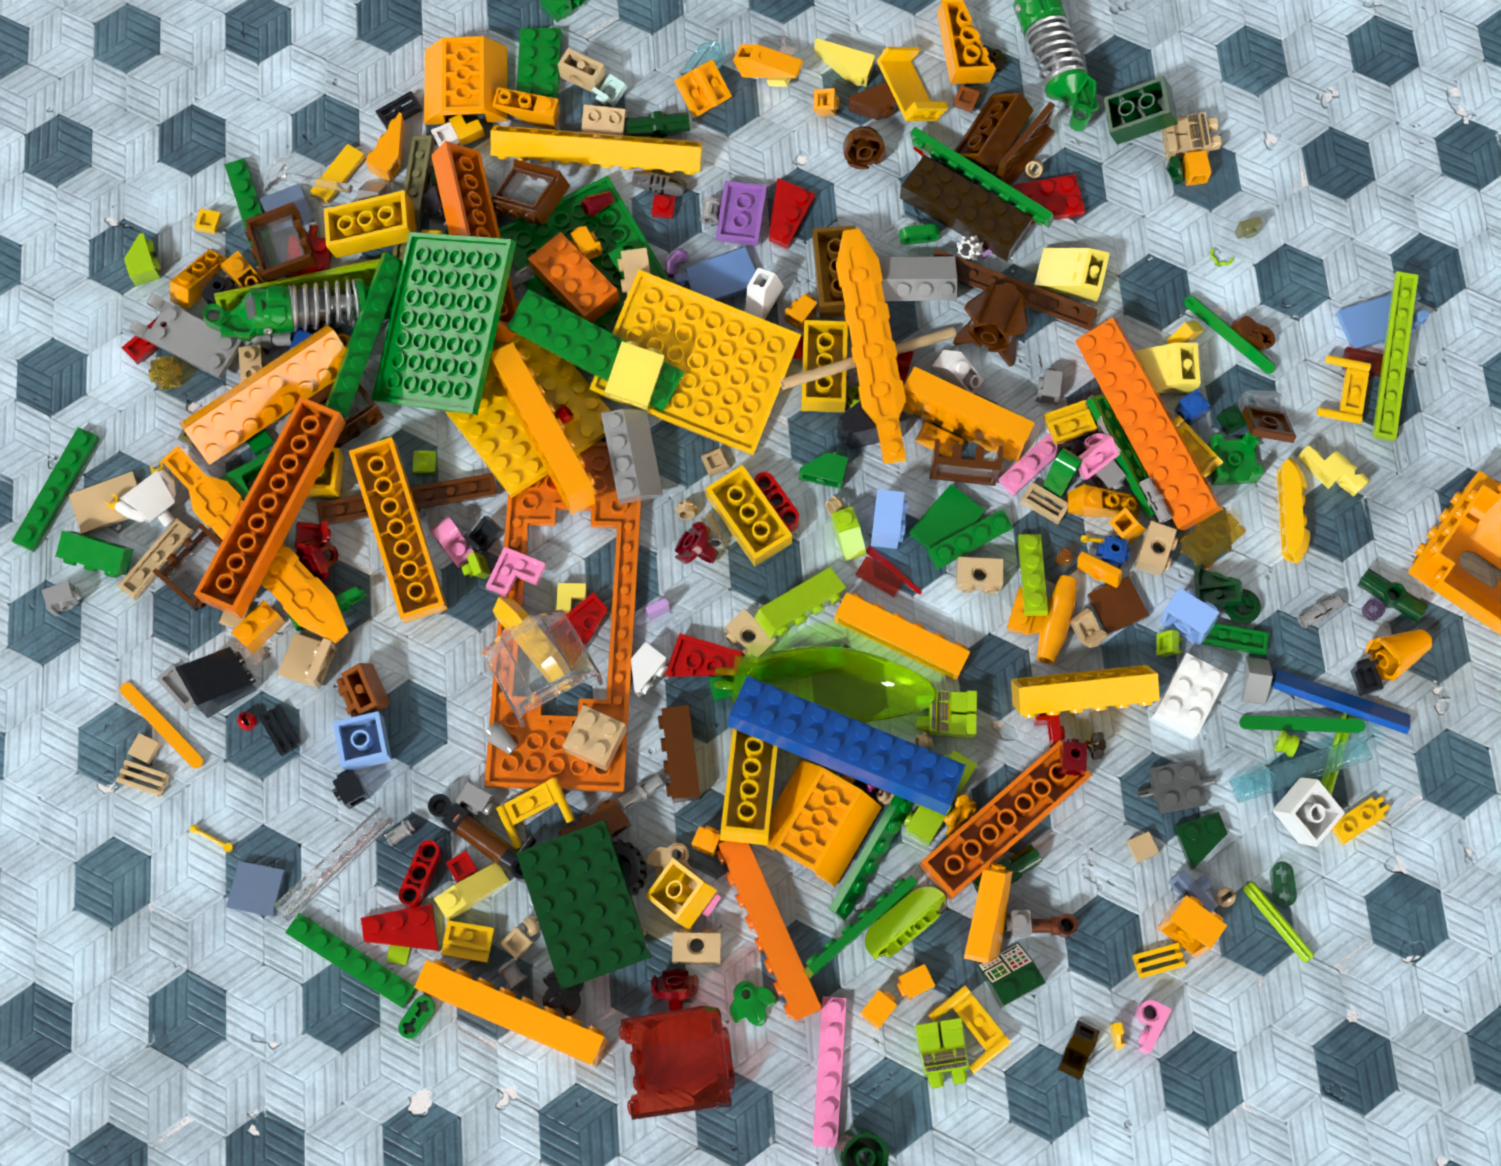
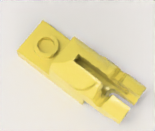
M1308 445L1297 457L1327 489L1331 488L1338 481L1339 486L1354 497L1370 482L1363 473L1355 475L1357 467L1337 450L1324 460L1318 450Z

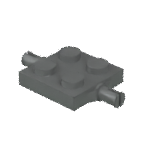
M1195 759L1148 769L1151 778L1150 788L1137 790V794L1147 793L1139 795V800L1153 797L1157 804L1159 815L1205 806L1204 787L1217 785V780H1214L1216 779L1215 775L1201 777Z

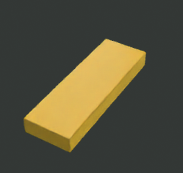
M347 144L310 190L311 194L329 204L365 159V154Z

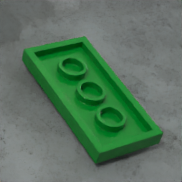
M520 28L516 91L558 99L560 76L558 63L561 59L562 43L561 28Z

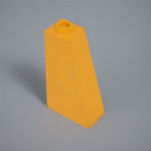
M991 864V867L983 869L966 945L965 959L989 963L1001 954L1013 872L1005 870L1006 866Z

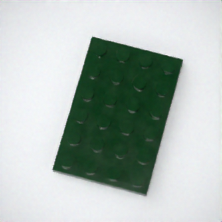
M606 820L516 853L560 990H565L652 958Z

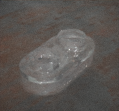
M1248 390L1238 400V406L1241 411H1243L1244 407L1248 406L1279 412L1284 405L1282 395L1276 391ZM1248 398H1252L1254 403L1249 402ZM1270 399H1274L1276 403H1272Z

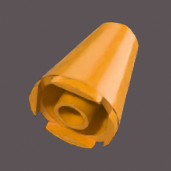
M1422 629L1377 637L1367 643L1365 651L1366 654L1369 653L1370 661L1378 659L1379 664L1376 668L1382 680L1390 679V681H1394L1432 648V637Z

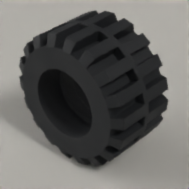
M617 839L613 843L618 857L626 860L630 865L631 872L626 881L631 896H636L639 893V889L645 885L644 880L647 878L646 863L637 847H634L628 841L625 843L623 840Z

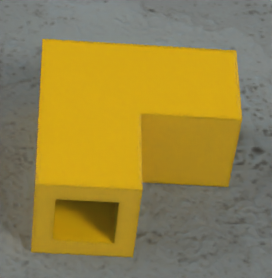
M461 115L449 119L461 146L485 136L478 119L467 124Z
M1196 320L1188 321L1166 341L1169 344L1188 343L1190 340L1196 339L1204 329Z

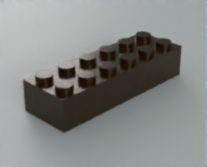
M926 155L921 158L901 186L900 199L962 236L969 235L971 238V236L977 235L979 241L984 243L982 245L984 249L991 250L992 254L1006 262L1030 230L1033 218Z

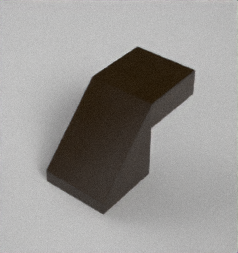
M1077 1020L1062 1053L1058 1070L1080 1080L1084 1074L1088 1058L1096 1046L1100 1031Z

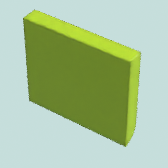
M390 945L386 961L407 965L411 948Z

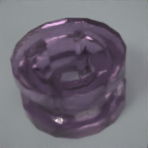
M1370 599L1362 607V614L1369 621H1376L1385 613L1384 603L1379 599ZM1371 605L1372 608L1375 606L1378 608L1376 615L1375 612L1371 613L1369 611Z

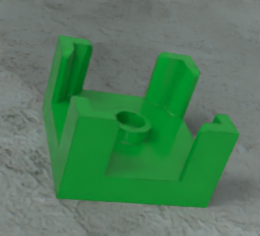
M1245 433L1244 437L1239 440H1222L1223 434L1212 435L1207 445L1223 461V464L1216 467L1211 473L1213 486L1257 483L1263 475L1262 464H1259L1257 467L1254 450L1258 444V437Z

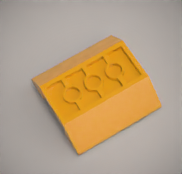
M485 36L441 38L425 50L424 124H446V115L485 114L487 122H508V113L492 107L497 87L508 89L507 47Z
M801 760L771 810L768 843L763 846L773 852L775 850L781 852L813 871L817 878L835 888L882 807L863 790L821 766Z

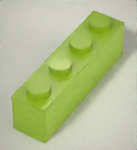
M829 567L759 608L755 620L770 640L777 635L782 637L789 632L792 626L796 625L798 627L807 621V617L812 614L817 616L823 612L827 605L831 604L833 606L840 602L846 587L832 568Z
M955 750L952 751L950 756L945 754V757L963 763L966 766L946 815L916 804L919 807L915 814L910 812L903 823L907 826L904 833L927 847L944 822L943 819L953 807L956 796L960 795L977 766L975 762Z

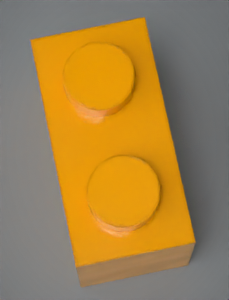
M263 600L231 633L254 654L286 622Z

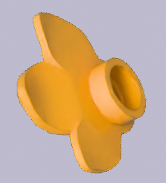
M966 794L956 796V808L943 819L949 826L946 832L947 836H951L977 813L976 802L970 800Z

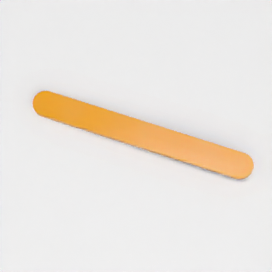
M123 683L120 687V693L192 768L198 769L202 767L204 760L200 754L131 683Z

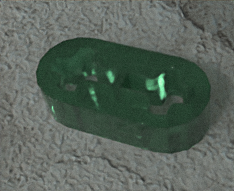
M1277 862L1270 869L1272 896L1276 905L1286 908L1293 905L1297 899L1294 871L1289 863ZM1280 867L1282 868V871L1287 872V875L1283 876V883L1281 875L1276 874V871L1279 870ZM1283 886L1285 893L1290 894V898L1286 902L1283 898L1279 897L1283 893Z

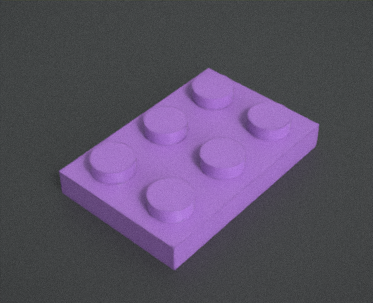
M725 181L716 241L758 246L767 192L766 185Z

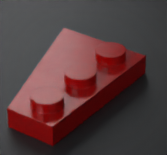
M777 178L769 233L770 242L789 249L815 199V193Z

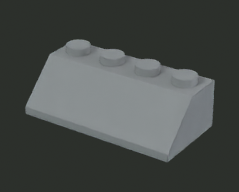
M955 256L878 257L883 278L881 283L885 301L957 300Z
M620 409L601 413L619 504L663 496L647 411Z

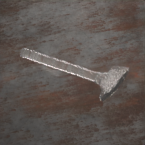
M276 156L273 159L264 185L266 192L270 191L271 187L277 185L279 181H291L351 193L353 189L350 184L289 173L285 171L289 161L280 156Z

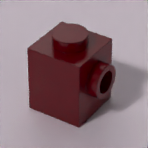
M1067 739V742H1063L1060 746L1059 774L1083 776L1087 767V743H1081L1079 739Z

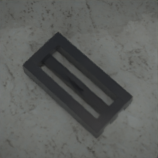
M410 91L375 112L387 130L390 121L396 118L399 112L402 113L405 121L423 110L416 97ZM410 100H412V102H410V103H408V104H406V105H404V106L402 107L403 104H405V103L409 102ZM395 109L394 112H392V113H390V114H388L387 116L384 117V115H386L387 113H389V112H391V111H393V110Z
M279 705L275 709L267 711V714L259 716L281 756L302 745ZM276 714H279L295 743L290 744L275 717ZM268 719H271L275 728L277 729L280 737L286 745L285 749H283L281 744L279 743L276 735L274 734L272 728L270 727L267 721Z

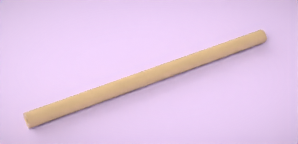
M950 327L895 344L897 355L955 338L956 330L954 327ZM853 357L782 378L780 379V385L783 390L856 368V364L853 362Z

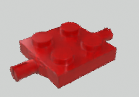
M309 225L308 237L318 267H308L287 275L285 278L330 269L332 253L326 247V238L317 237V225ZM297 236L289 237L286 262L303 256Z

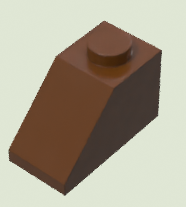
M884 82L850 96L848 109L850 112L879 120L889 118L896 113L897 102L887 82Z

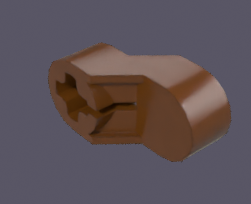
M1249 316L1240 317L1232 323V328L1260 351L1272 347L1275 343L1274 333L1267 326L1256 323Z

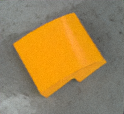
M713 59L674 80L693 118L732 97Z

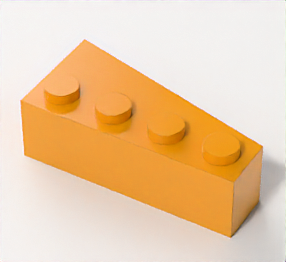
M941 0L937 17L950 85L990 83L996 68L988 58L989 53L980 41V34L972 24L973 20L964 1Z

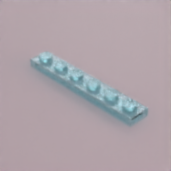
M1364 736L1230 779V784L1238 803L1292 786L1301 777L1314 779L1371 760L1373 756Z

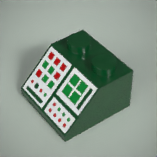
M1019 943L1002 951L1000 956L991 962L977 965L1000 1009L1046 983L1034 961Z

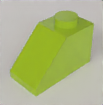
M853 507L831 513L830 523L845 562L865 556L867 553Z

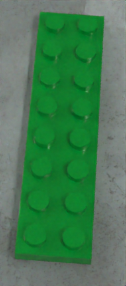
M529 289L526 291L507 325V329L606 382L609 380L621 342L627 343V341ZM663 362L649 405L664 412L684 372Z

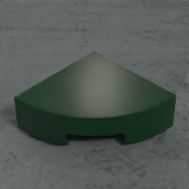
M1172 156L1169 159L1166 170L1174 184L1177 185L1183 182V170L1178 156Z

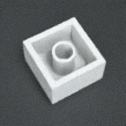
M1302 777L1272 810L1299 844L1314 847L1319 845L1345 814L1319 780Z

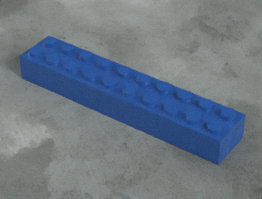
M747 676L743 683L727 726L942 815H946L952 804L966 766L963 763L750 676Z

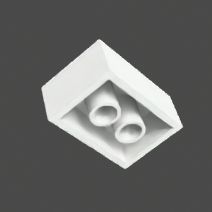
M1186 653L1181 659L1151 718L1194 739L1199 734L1228 674Z

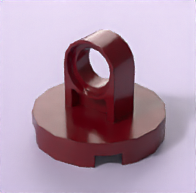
M700 521L692 525L694 529L690 533L685 531L679 539L675 548V552L678 555L675 558L683 564H688L696 557H699L713 564L719 552L707 543L710 536V528Z
M308 540L294 547V549H297L295 554L299 557V561L315 578L318 577L321 582L327 580L328 566L338 560L339 554L336 547L333 545L318 547ZM325 549H328L331 553L329 561H326L323 555Z
M687 970L662 971V976L657 978L654 975L651 979L652 994L659 999L669 1000L670 1015H682V1000L694 996L699 990L698 976L696 974L694 976L688 975Z

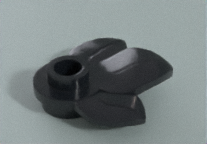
M555 971L549 972L543 978V982L549 987L543 995V1006L549 1008L561 1006L566 1017L572 1016L581 1005L580 992L584 988V983L578 984L574 988L560 990Z

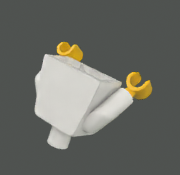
M158 461L160 468L154 469L150 465L152 474L120 499L116 494H111L115 501L113 503L105 501L109 509L116 510L129 519L138 522L146 521L148 523L157 517L162 525L166 527L175 520L167 509L175 503V481L164 469L163 463Z

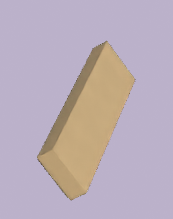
M176 518L117 586L137 600L157 577L152 571L156 568L161 573L169 564L167 561L168 556L172 553L177 555L184 547V540L188 537L191 538L196 532Z

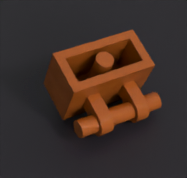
M358 663L341 673L342 678L336 680L339 687L337 691L340 696H343L347 706L345 709L351 717L377 712L391 705L373 664Z

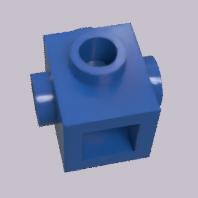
M1118 535L1105 536L1103 542L1098 543L1096 556H1099L1100 560L1121 569L1125 561L1128 562L1130 556V548H1127L1128 540L1122 539Z

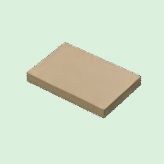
M133 471L69 494L82 534L88 535L129 519L116 510L109 509L105 501L113 503L115 499L111 494H116L120 499L138 485Z

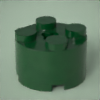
M858 1126L847 1130L841 1135L834 1147L838 1166L889 1165L888 1146L883 1139L867 1128ZM861 1152H863L864 1158L862 1159L860 1158Z

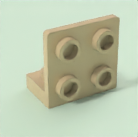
M584 104L581 132L623 136L625 118L628 117L629 109Z
M295 633L280 665L278 675L320 690L337 647L331 640L323 638L321 642Z

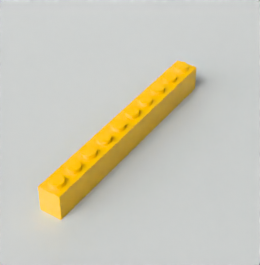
M494 125L491 129V156H497L498 159H509V157H516L517 160L521 161L538 159L541 163H549L553 160L565 165L577 162L581 166L600 164L604 168H611L614 165L621 166L622 169L626 170L634 169V167L642 168L644 171L663 169V172L666 173L684 171L688 175L700 172L702 167L703 142Z

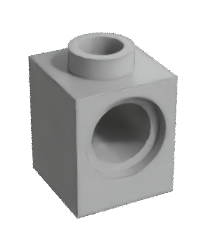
M1112 460L1090 478L1099 488L1118 492L1124 486L1123 482L1126 474Z

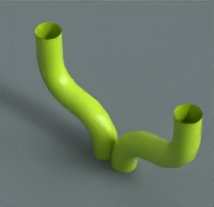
M1211 249L1210 257L1215 261L1214 265L1220 267L1221 265H1230L1233 262L1234 258L1231 257L1229 262L1221 261L1218 263V259L1213 256L1215 249Z

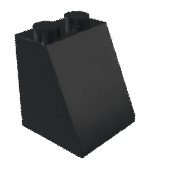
M861 401L839 417L837 438L844 446L847 445L852 450L879 443L876 424L863 410ZM902 411L899 423L903 437L906 434L908 417Z
M231 647L175 668L194 703L207 718L256 691L253 685L256 679L250 670L245 671L242 666L246 662L240 652L235 653Z

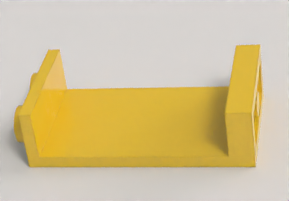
M890 46L885 48L876 61L906 122L938 121L948 110V106L945 101H930L911 62L920 52L919 47Z

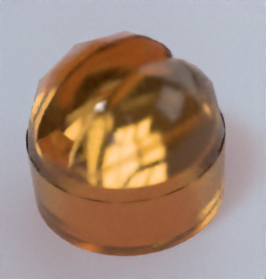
M1063 547L1057 554L1054 562L1061 566H1069L1074 559L1073 553L1066 547Z

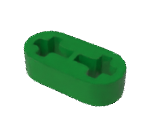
M936 224L904 227L899 230L900 242L904 245L935 242L940 239L939 226Z
M420 996L414 1000L398 1025V1030L402 1037L415 1039L420 1035L435 1012V1003L431 998ZM428 1001L429 1011H423L418 1017L417 1015L421 1010L418 1006L419 1003H426ZM416 1018L417 1021L413 1025L416 1029L415 1032L406 1034L405 1024H411Z

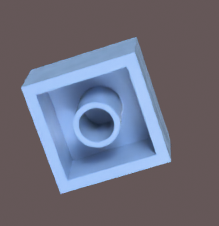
M877 489L870 546L897 549L898 542H903L908 500H904V492Z
M1179 588L1166 606L1160 623L1170 630L1179 631L1181 637L1200 647L1214 627L1219 611H1217L1213 604L1209 602L1204 603L1199 600L1192 591Z
M379 711L333 722L340 763L344 770H358L392 761L384 717Z

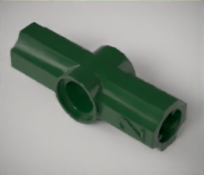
M654 111L647 117L626 119L628 136H651L652 138L663 139L671 133L690 131L688 112L666 114L663 111Z
M1369 568L1357 584V586L1378 598L1384 607L1394 608L1415 622L1420 620L1428 607V604L1408 593L1402 584L1390 582ZM1389 591L1396 595V599L1390 597Z
M1031 844L1011 858L1009 856L997 864L1006 866L1005 870L1013 871L1011 884L1022 878L1024 873L1038 866L1043 860L1039 852ZM982 876L972 882L977 893Z

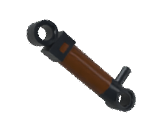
M436 794L430 798L428 810L435 819L441 821L444 826L471 844L516 878L517 881L526 883L524 876L518 874L520 864L516 853L531 848L535 844L536 840L532 836H528L517 850L457 803L453 805L446 795ZM444 802L447 804L443 812H436V806L439 803Z

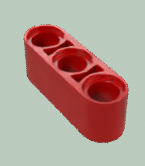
M758 473L754 482L788 530L794 532L799 526L798 510L770 473ZM761 482H767L770 484V486H768L767 488H762L759 486V484ZM779 499L782 503L780 505H773L771 501ZM787 516H791L795 519V521L792 523H787L783 519Z
M426 840L419 845L398 893L399 900L408 908L421 905L442 859V849L436 842ZM430 847H435L436 852L434 856L426 858L425 851ZM419 869H425V877L417 880L415 878L416 872ZM409 891H416V898L411 902H407L406 894Z

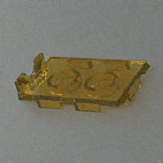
M1224 509L1198 523L1197 527L1187 537L1184 536L1180 539V544L1183 546L1180 552L1188 555L1193 560L1195 566L1200 567L1203 565L1205 568H1210L1214 564L1213 561L1223 552H1228L1231 549L1230 546L1245 533L1246 530L1241 525H1238L1239 522L1230 513L1226 514L1227 512Z

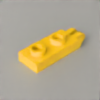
M1384 796L1377 800L1371 797L1341 817L1331 830L1342 845L1387 816L1384 812L1391 808L1390 804L1388 803L1382 808L1379 806L1381 802L1386 800Z

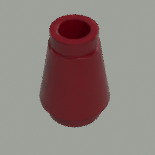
M610 191L585 196L584 200L581 201V206L587 216H595L614 203V198Z

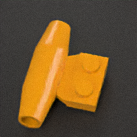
M1067 575L1059 577L1050 598L1047 599V616H1024L1022 587L1018 588L1007 631L1027 636L1039 634L1037 660L1044 664L1051 665L1055 663L1066 640L1070 620L1075 609L1077 580Z

